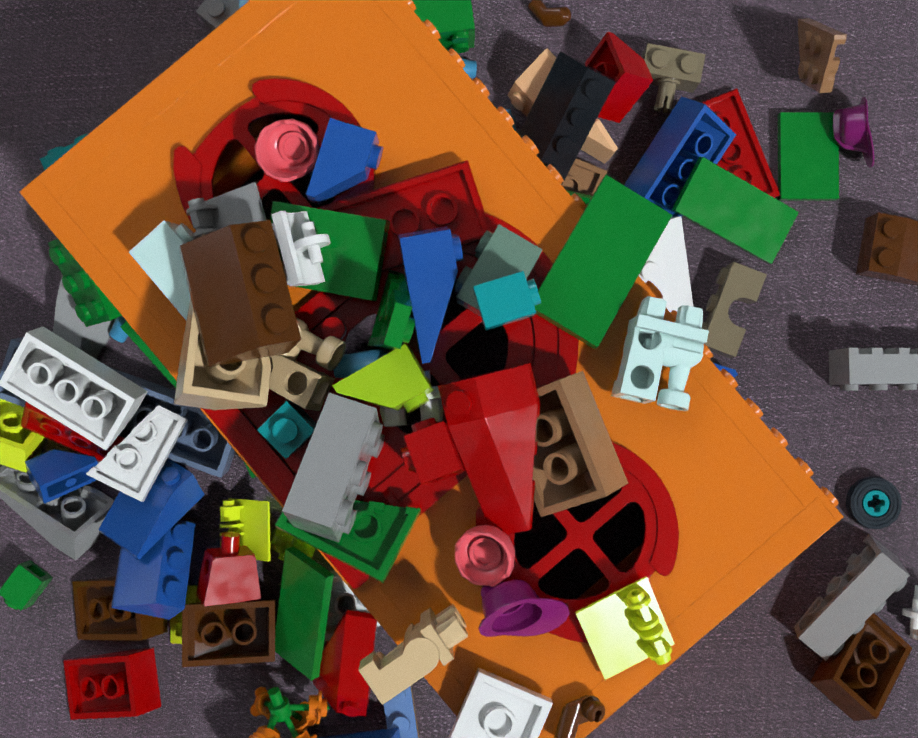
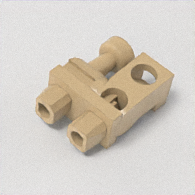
M296 318L301 340L289 353L269 356L271 363L269 389L304 409L320 411L335 378L296 361L300 351L304 350L316 355V362L319 366L332 371L340 363L346 344L334 336H328L324 340L309 331L308 325L303 320Z
M454 604L437 615L429 608L420 614L419 623L416 625L411 623L409 625L404 641L386 656L382 652L373 651L360 661L359 672L383 705L430 673L437 666L439 660L443 666L454 659L453 647L468 637V632L465 629L467 624Z

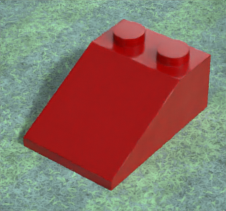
M154 648L131 649L63 661L70 720L137 717L162 707Z

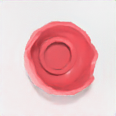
M293 118L278 120L265 126L261 130L254 146L256 161L264 173L282 182H290L309 174L315 167L320 151L318 137L310 126Z
M487 524L475 526L468 529L456 542L455 563L461 576L474 585L495 587L509 577L513 570L515 548L510 537L498 527Z

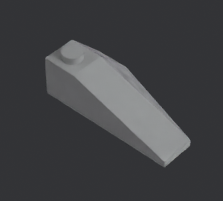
M62 276L56 298L53 333L96 359L110 339L108 333L112 329L115 319L86 327L76 314V304L72 295L65 290Z
M5 465L0 467V498L50 544L76 561L98 541L102 534L99 531V527L114 502L112 498L94 487L85 485L83 488L74 490L44 504L29 479L28 471L25 473Z

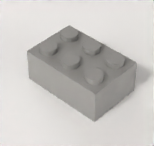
M332 393L328 394L282 510L293 527L338 543L343 533H350L357 514V510L353 509L357 494L362 496L365 494L370 481L371 472L367 471L372 456L378 458L385 440V435L381 434L383 424L379 422L377 408Z

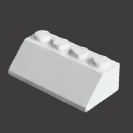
M681 216L671 217L639 274V277L645 283L651 281L659 289L663 299L667 301L666 308L669 312L672 310L677 312L678 307L682 305L693 306Z
M45 327L26 332L0 380V386L104 450L111 446L134 417L148 392Z

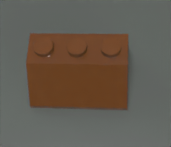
M271 220L228 225L179 246L208 367L289 353L301 340Z

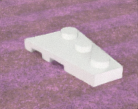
M158 405L121 443L113 447L104 459L96 466H93L86 475L144 502L188 420Z

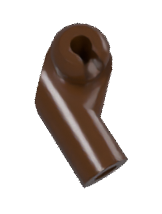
M532 0L528 5L531 12L545 27H561L571 19V11L565 6L547 8L541 0Z
M585 695L567 703L562 709L554 738H575L579 725L588 721L600 722L605 715L604 705L597 697Z

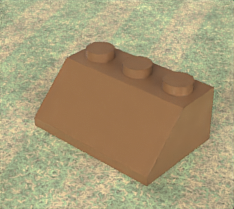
M580 371L537 388L540 399V416L536 420L535 441H538L537 455L534 456L533 480L535 481L534 502L540 517L606 497L627 485V478L584 372Z

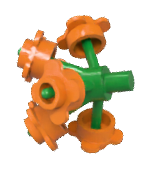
M258 687L255 690L256 698L254 704L250 707V713L255 717L259 715L265 716L269 722L267 726L258 727L256 732L250 735L249 738H280V732L274 728L277 722H285L292 735L291 738H317L316 734L310 736L307 729L315 724H320L321 717L327 716V711L330 708L327 705V698H322V691H318L317 695H309L308 702L303 701L300 704H290L288 698L282 696L278 687L271 688L269 691L265 687Z

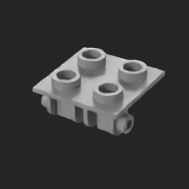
M256 182L204 201V198L192 199L188 201L189 209L186 210L187 215L191 217L193 228L196 229V232L193 233L194 239L201 237L202 234H209L228 225L266 221Z

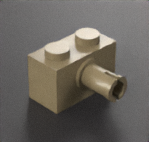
M647 43L641 57L645 60L653 78L650 85L659 86L654 105L655 111L660 112L664 106L663 113H671L676 90L691 93L695 91L701 81L706 54Z

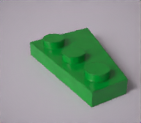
M355 500L353 509L357 510L353 527L349 534H342L339 543L293 527L285 514L281 513L275 524L278 529L384 583L418 519L421 509L407 506L406 508L390 506L374 501L364 502Z

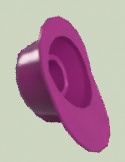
M862 97L860 105L838 109L833 113V135L838 145L842 148L862 152L867 166L871 168L874 165V146L868 122L867 99Z
M523 580L505 581L495 587L483 586L481 588L482 608L485 618L481 621L478 629L480 634L486 637L501 635L536 636L558 628L567 620L570 613L565 603L559 600L540 598L532 587Z

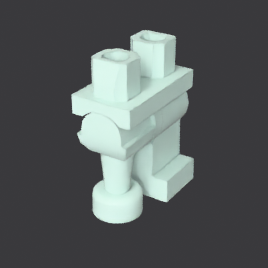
M647 296L642 300L637 316L629 320L617 380L614 381L611 396L642 404L656 401L662 366L670 368L668 389H661L659 391L656 405L672 410L688 411L691 397L688 393L684 392L691 367L698 364L704 355V343H707L709 333L708 330L702 329L703 309L682 305L678 307L674 323L663 320L667 301Z

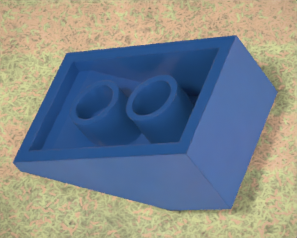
M446 226L398 235L408 292L412 304L413 318H415V331L422 364L431 362L458 273L456 262L463 261L460 237L456 234L451 235V229Z
M167 459L144 502L120 491L99 527V531L134 557L140 559L205 494L193 473L174 461Z

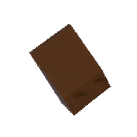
M880 212L865 218L856 275L918 286V221Z
M116 576L72 581L78 640L142 641L168 632L167 619L111 608Z
M261 596V600L213 606H203L201 602L185 604V609L182 611V667L275 662V600L272 596Z
M873 613L865 621L863 629L855 635L852 634L845 641L843 649L837 655H831L826 661L822 659L810 682L853 721L877 719L912 647Z

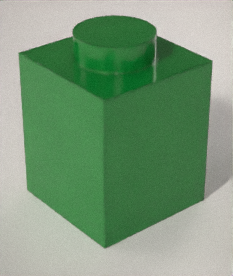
M31 560L20 563L0 588V595L4 598L6 605L22 611L35 603L53 577Z

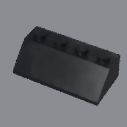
M560 51L519 135L521 138L524 135L528 136L539 150L537 157L545 166L549 164L554 166L565 180L615 84V80Z

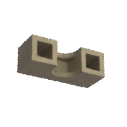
M736 262L728 264L726 268H721L716 279V283L719 284L716 295L712 294L708 300L706 311H709L706 321L702 323V329L709 331L707 343L704 344L711 352L727 358L736 357L746 329L736 326L731 322L728 315L729 307L734 300L746 304L757 302L767 274Z

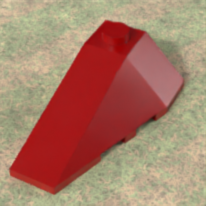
M531 363L439 385L438 389L449 431L487 524L500 528L506 534L531 530L535 491L533 466L538 441H535L536 420L540 416V399Z
M352 610L345 612L334 629L333 636L323 647L320 674L318 678L313 680L315 687L322 691L323 697L327 698V702L336 713H342L350 717H366L371 688L359 672V666L363 658L375 651L377 620L371 613Z

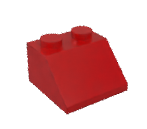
M609 31L585 62V64L615 80V84L598 118L620 123L653 81L645 60L614 33Z

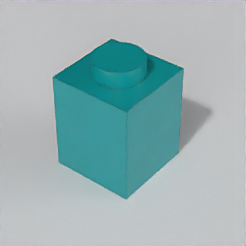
M524 271L473 286L485 330L532 317L536 314L535 305L541 304L535 280L527 281Z
M289 400L269 417L257 431L287 459L312 437L317 423L299 405Z

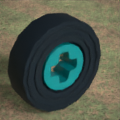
M869 476L859 479L850 487L846 495L848 514L857 524L868 529H881L890 526L897 520L901 512L902 500L899 491L891 482L881 477ZM873 495L881 501L879 505H876L875 511L873 507L868 506V501L873 499Z

